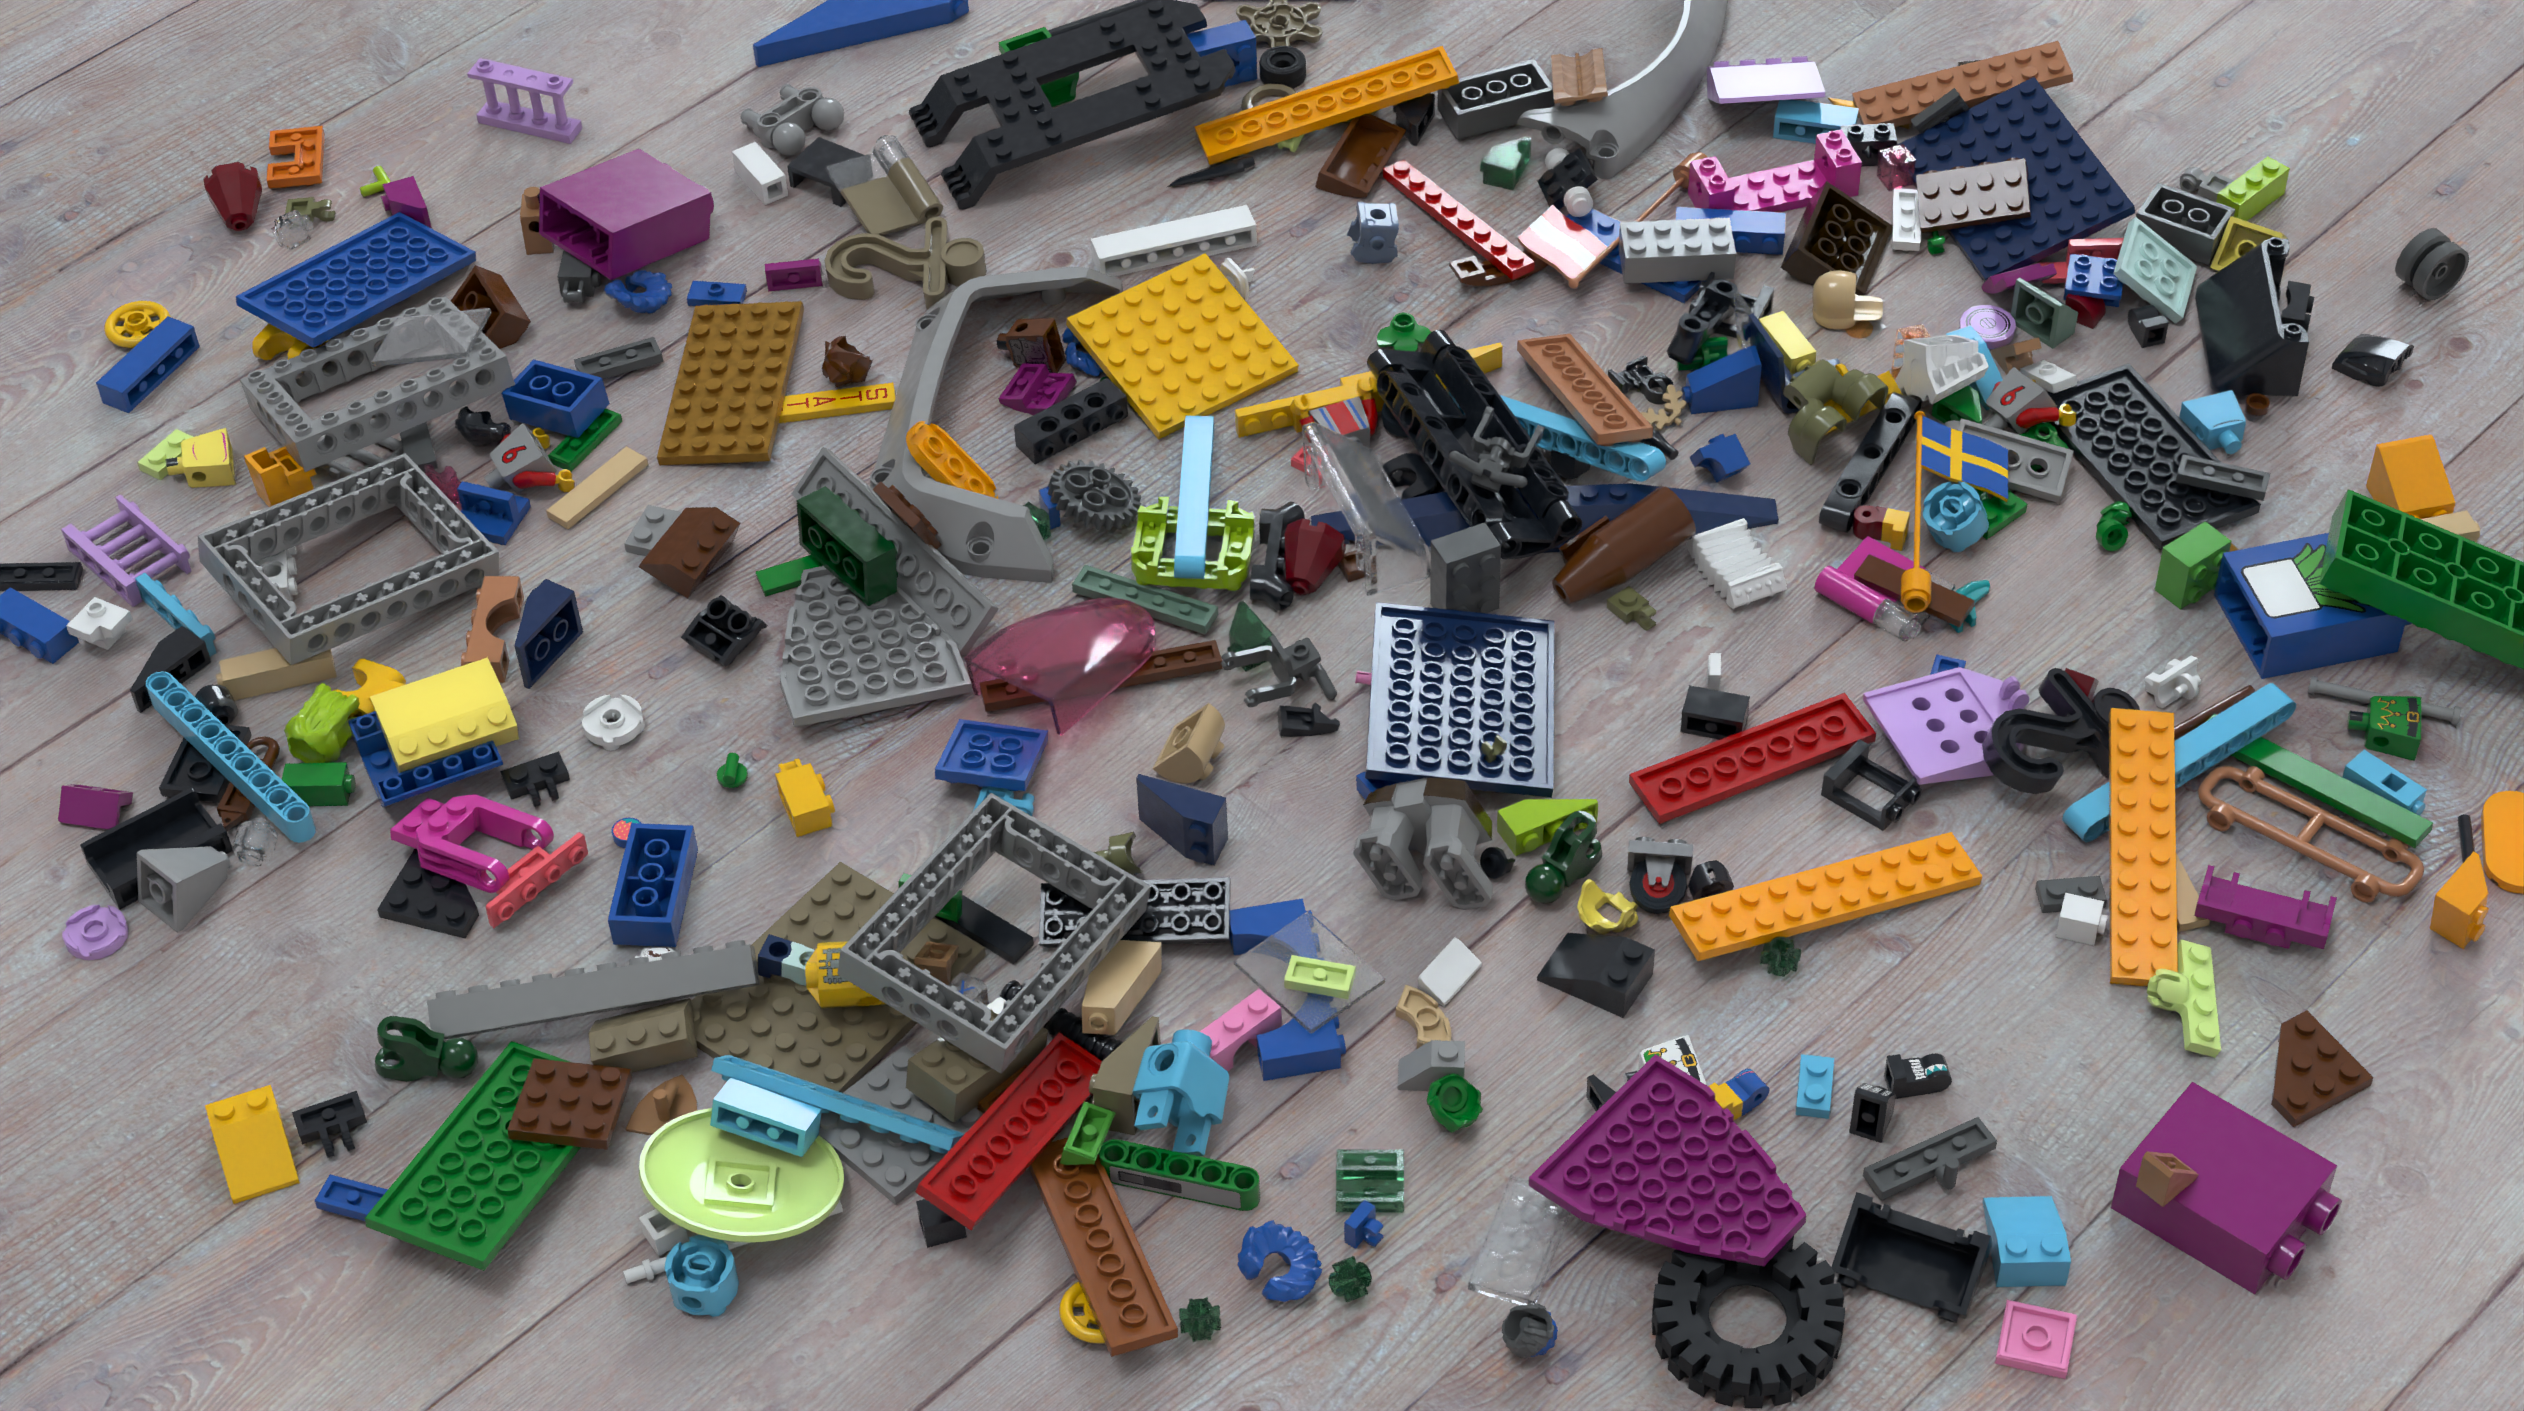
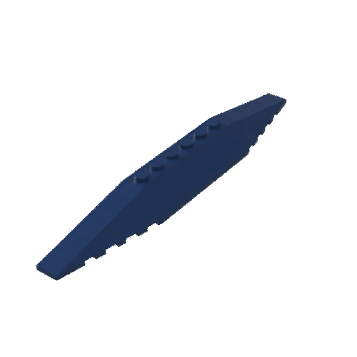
M1633 483L1566 486L1569 491L1567 500L1582 520V527L1576 535L1543 553L1560 552L1559 548L1604 516L1608 517L1609 521L1613 520L1660 486ZM1668 487L1682 500L1689 510L1696 526V533L1694 535L1743 518L1747 521V529L1778 524L1779 519L1775 499ZM1516 488V490L1518 491V493L1520 494V496L1523 498V500L1525 501V503L1528 505V507L1530 508V510L1532 511V513L1535 515V517H1536L1537 519H1539V517L1536 515V513L1534 512V510L1532 509V507L1529 505V503L1527 502V500L1524 498V496L1522 495V493L1519 491L1518 488ZM1446 492L1311 516L1312 526H1317L1318 522H1324L1342 533L1345 537L1344 544H1349V541L1352 540L1362 541L1364 546L1377 547L1378 543L1394 545V549L1405 550L1406 546L1423 548V552L1431 553V540L1470 528Z

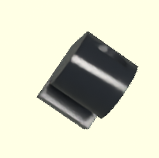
M2154 305L2129 310L2128 324L2141 348L2165 343L2169 322L2164 315H2158ZM2149 332L2156 335L2153 338H2148Z

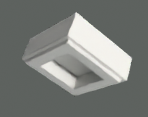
M1710 653L1708 657L1707 689L1719 691L1721 653Z

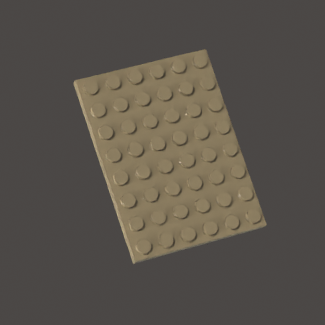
M839 862L751 944L755 949L757 968L758 954L769 934L802 944L813 950L817 948L818 943L849 941L894 893L844 863ZM934 917L900 953L903 955V959L914 965L915 956L927 941L959 945L958 958L951 968L950 987L952 985L956 986L986 956L985 947ZM772 974L771 978L759 976L760 985L700 995L691 1000L697 1048L712 1058L731 1055L841 1093L859 1081L917 1024V1022L889 1005L821 1008L806 986L799 985L791 979Z

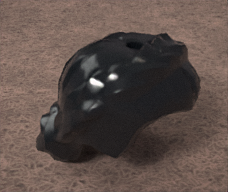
M465 406L460 409L458 418L455 420V428L472 445L480 446L503 440L505 435L511 434L510 425L505 422L494 423L488 411L473 412Z

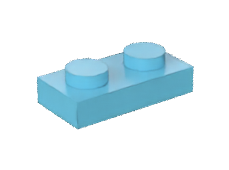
M1801 1054L1795 1115L1829 1119L1834 1058Z

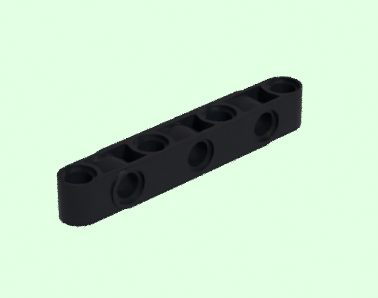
M1896 392L1891 394L1823 504L1819 516V524L1846 533L1849 532L1853 526L1855 509L1867 504L1916 422L1914 414L1921 410V400Z

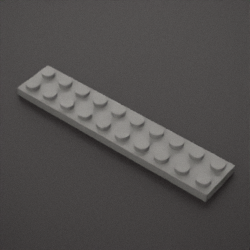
M823 447L791 494L798 500L826 486L835 495H839L843 502L852 510H856L869 525H873L886 540L893 542L897 549V586L925 612L923 620L929 625L936 623L940 627L939 635L945 640L952 639L956 643L960 655L967 656L999 608L932 545L925 544L896 514H893L878 495L831 450Z

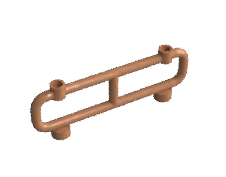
M2221 766L2212 770L2199 786V799L2205 806L2211 809L2207 814V821L2212 828L2218 831H2226L2236 821L2355 880L2351 885V892L2355 898L2362 902H2372L2379 892L2394 897L2407 895L2416 887L2424 874L2422 861L2418 856L2407 850L2408 845L2394 837L2387 841L2263 781L2265 778L2264 773L2258 767L2251 766L2245 772L2232 766ZM2221 779H2232L2239 782L2240 787L2244 791H2257L2311 817V819L2299 835L2295 837L2215 798L2211 791ZM2325 824L2381 851L2383 856L2390 862L2401 861L2410 866L2411 871L2402 883L2393 884L2309 842L2320 827Z

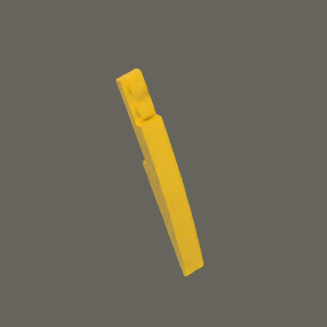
M1501 342L1467 350L1484 374L1502 367L1503 346ZM1371 371L1342 377L1338 387L1305 394L1311 401L1307 409L1308 414L1311 410L1358 396L1361 400H1364L1363 395L1357 391V383L1360 378L1362 387L1370 388L1369 377L1371 376L1375 381L1371 396L1375 398L1377 412L1382 411L1385 402L1377 391V379ZM1436 374V377L1438 378L1440 383L1443 385L1445 389H1447L1442 380ZM1302 395L1235 409V427L1238 437L1294 426L1296 433L1303 432L1299 422L1301 420L1300 415L1294 414L1290 408L1294 398L1300 407H1304L1301 403Z

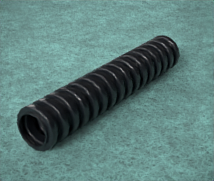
M1016 980L1010 981L1002 989L1000 997L1006 1001L1008 999L1011 1001L1022 989V985ZM1059 1008L1043 1026L1048 1030L1049 1034L1056 1036L1060 1032L1101 1061L1123 1043L1120 1040H1116L1112 1035L1082 1033V1018L1076 1017L1075 1014L1068 1012L1065 1008Z

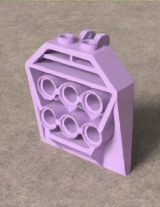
M1958 667L1865 692L1863 694V701L1920 785L1994 776L1983 757L1982 744L1986 733L1996 718L2005 711L2023 709L2029 703L2030 697L2025 690H2020L2021 684L2014 676H2010L2002 682L1999 679ZM2016 743L2017 747L2022 752L2025 745Z

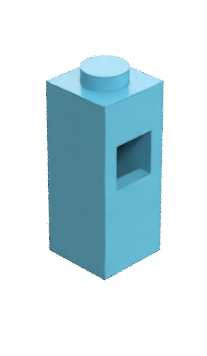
M2365 749L2345 765L2343 778L2419 816L2424 811L2426 804L2423 801L2427 789Z

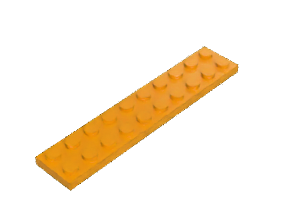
M1439 46L1194 126L1207 161L1211 165L1294 137H1299L1315 130H1321L1364 114L1373 113L1376 110L1397 105L1416 97H1422L1431 92L1449 88L1459 84V78L1443 46Z
M2111 708L2109 712L2111 984L2147 987L2150 978L2156 975L2155 972L2158 969L2178 972L2174 713L2120 708Z
M1949 832L1671 906L1669 916L1696 960L1701 961L1981 884L1983 876L1953 833Z

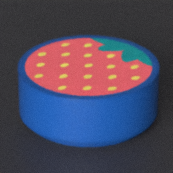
M623 818L613 825L612 836L617 846L626 847L631 823H641L638 819Z

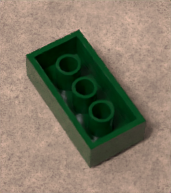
M826 486L797 500L800 546L867 606H871L897 592V549L893 542L886 540L873 525H869L856 510H852L843 502L839 495H835Z

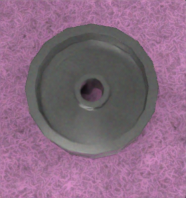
M2430 228L2415 236L2402 250L2395 267L2396 276L2410 287H2413L2425 299L2436 300L2446 295L2461 280L2468 267L2469 255L2467 251L2455 242H2451V239L2437 228Z

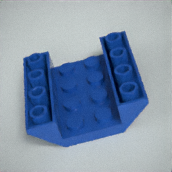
M374 711L348 720L363 765L383 807L503 765L501 756L492 740L398 773L376 712Z

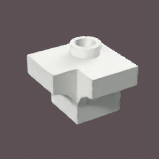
M94 597L66 627L69 634L108 650L126 632L125 626L132 620V616L129 610Z

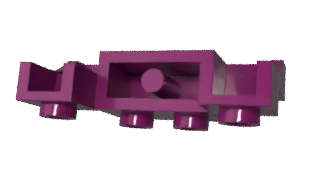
M2208 865L2194 916L2226 924L2224 933L2267 943L2272 946L2289 949L2291 941L2320 949L2325 948L2337 897L2330 896L2327 906L2309 901L2311 891L2304 890L2303 898L2299 900L2238 884L2240 873L2234 872L2231 881L2213 877L2215 866Z

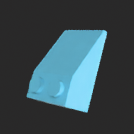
M2052 1196L1983 1198L1987 1232L1992 1238L1991 1257L1996 1287L2066 1286L2071 1258L2066 1231Z

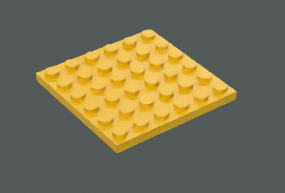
M1206 253L1068 317L1066 321L1067 327L1108 378L1127 396L1129 404L1158 440L1185 427L1186 415L1208 416L1298 372L1299 364Z

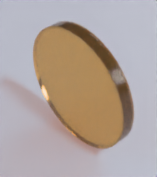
M1857 321L1853 327L1845 329V331L1851 337L1866 338L1872 334L1873 326L1869 321Z

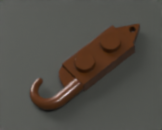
M266 736L251 740L246 745L250 750L259 745L268 747L264 758L260 760L272 770L280 752L278 742ZM230 782L217 807L219 817L222 818L223 827L228 832L243 820L249 821L256 806Z

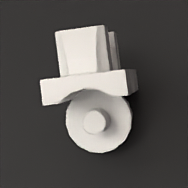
M2191 655L2183 661L2173 659L2167 663L2163 674L2158 675L2153 672L2145 677L2146 691L2154 695L2157 707L2163 709L2181 696L2186 699H2193L2199 694L2198 686L2201 684V679L2197 673L2198 658Z

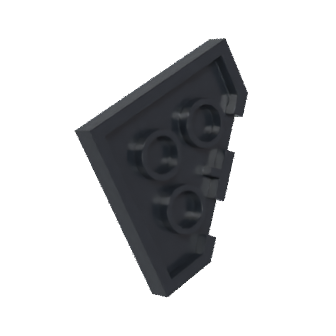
M417 849L413 850L377 909L380 918L461 938L467 937L479 916L477 906L466 884L422 868Z

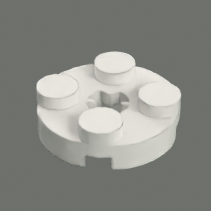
M611 695L598 697L591 701L583 711L582 726L585 736L594 744L601 745L608 751L618 749L620 745L633 740L644 730L641 706L635 699L627 695H621V698L612 699ZM610 718H612L613 720L618 719L616 722L613 723L607 722V720Z

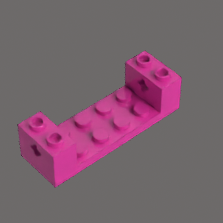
M1842 129L1816 135L1814 160L1729 178L1716 156L1690 161L1688 196L1695 208L1784 212L1807 207L1809 200L1826 181L1849 197L1858 196L1862 161Z

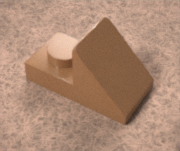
M2039 337L1991 349V354L2007 375L2013 367L2020 371V368L2033 364L2032 351L2042 347Z
M927 941L915 956L914 965L921 970L927 969L931 972V976L950 986L951 968L958 958L959 945Z

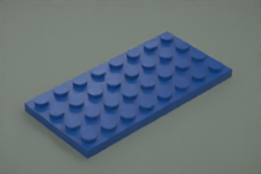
M398 212L237 295L236 304L240 308L314 348L475 262L476 252Z

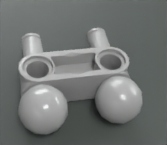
M785 84L779 92L782 95L780 96L783 100L782 102L763 114H758L752 109L747 108L740 116L741 122L744 125L754 129V134L761 139L764 147L775 148L783 155L792 156L799 153L805 145L806 137L804 131L814 125L821 130L827 131L838 128L844 120V109L836 99L822 97L819 88L807 87L798 90L789 84Z

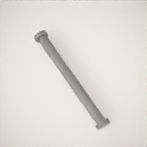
M2311 676L2308 694L2314 695L2316 692L2368 704L2373 696H2390L2317 680L2318 677ZM2421 702V715L2449 720L2451 724L2458 725L2461 707L2455 706L2452 709Z

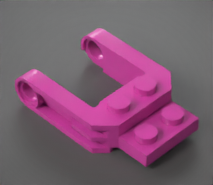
M476 794L452 797L445 804L426 798L390 829L391 840L417 849L422 868L488 893H495L502 888L509 880V873L499 860L460 846L474 830L520 847L526 846L531 849L537 846L544 849L554 838L552 828L543 819ZM531 829L535 830L540 835L541 840L537 839L532 834ZM486 870L490 871L495 876L496 881L492 880L487 875Z

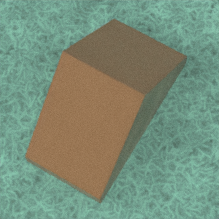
M2147 1151L2142 1158L2136 1187L2164 1207L2195 1181L2199 1174L2173 1154Z

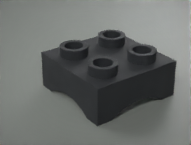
M2288 281L2286 289L2287 307L2282 310V324L2296 323L2308 332L2311 315L2306 313L2312 312L2314 297L2309 296L2311 284Z

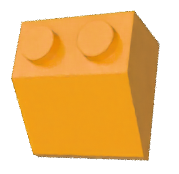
M2472 852L2436 893L2430 924L2431 930L2462 949L2471 940L2476 942L2483 934L2486 927L2483 924V920L2489 911V908L2486 907L2488 898L2487 885L2480 856L2476 852Z

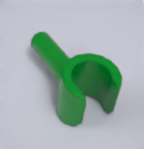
M1938 231L1931 232L1933 238L1927 240L1929 253L1933 255L1945 252L1942 245L1945 243V237H1940Z

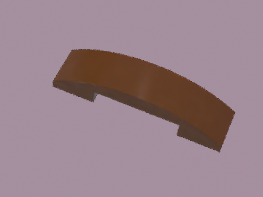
M1523 248V253L1535 261L1534 271L1514 280L1489 261L1479 263L1475 256L1451 261L1449 267L1463 284L1493 286L1525 278L1542 270L1549 264Z

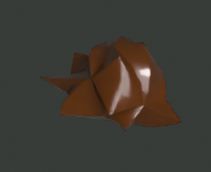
M846 335L835 338L831 343L825 341V359L822 365V372L826 378L829 377L830 382L836 383L835 388L849 383L865 382L873 360H870L869 356H865L857 351L855 346L848 344Z

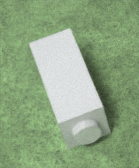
M756 142L732 151L735 172L764 205L788 196L785 174Z

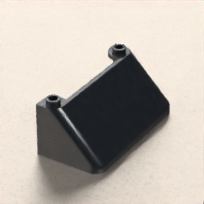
M2272 237L2263 241L2197 286L2195 301L2211 389L2217 393L2232 390L2234 395L2298 396L2309 345L2308 334L2299 324H2282L2278 305L2285 259L2289 255L2290 250L2288 239Z

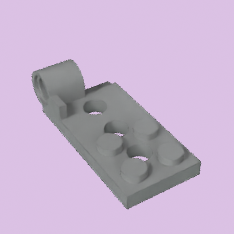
M1962 418L1960 421L1953 420L1944 424L1949 428L1985 438L2008 449V456L2013 457L2017 461L2016 464H2008V489L2059 503L2074 450ZM2031 465H2041L2045 472H2035L2032 470Z

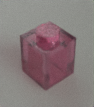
M1904 144L1879 150L1877 177L1888 191H1892L1894 188L1899 189L1913 185L1912 177L1914 176L1916 159Z

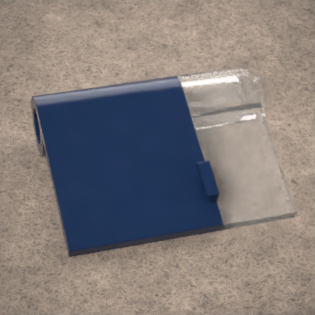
M1735 293L1734 305L1739 348L1756 346L1762 364L1760 379L1785 413H1796L1799 409L1783 394L1784 388L1790 383L1791 377H1793L1784 363L1783 354L1740 293Z

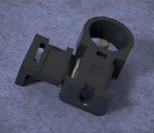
M1642 356L1626 363V370L1616 373L1612 369L1608 370V377L1623 394L1628 393V389L1633 387L1639 388L1640 385V392L1649 402L1654 404L1668 403L1663 401L1662 397L1664 393H1667V386L1673 385V382L1663 372L1655 374L1647 366V356ZM1661 387L1663 392H1656L1651 389Z

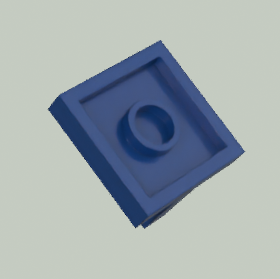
M463 481L457 488L462 508L461 512L492 543L506 545L531 508L528 498L515 496L514 493L504 490H497Z

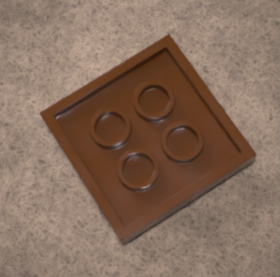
M534 1058L507 1129L509 1139L608 1150L632 1079L631 1069Z

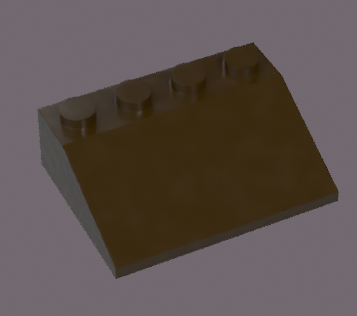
M1826 181L1809 200L1780 268L1801 282L1814 285L1819 276L1829 271L1842 270L1856 274L1855 294L1864 296L1891 233L1892 225Z

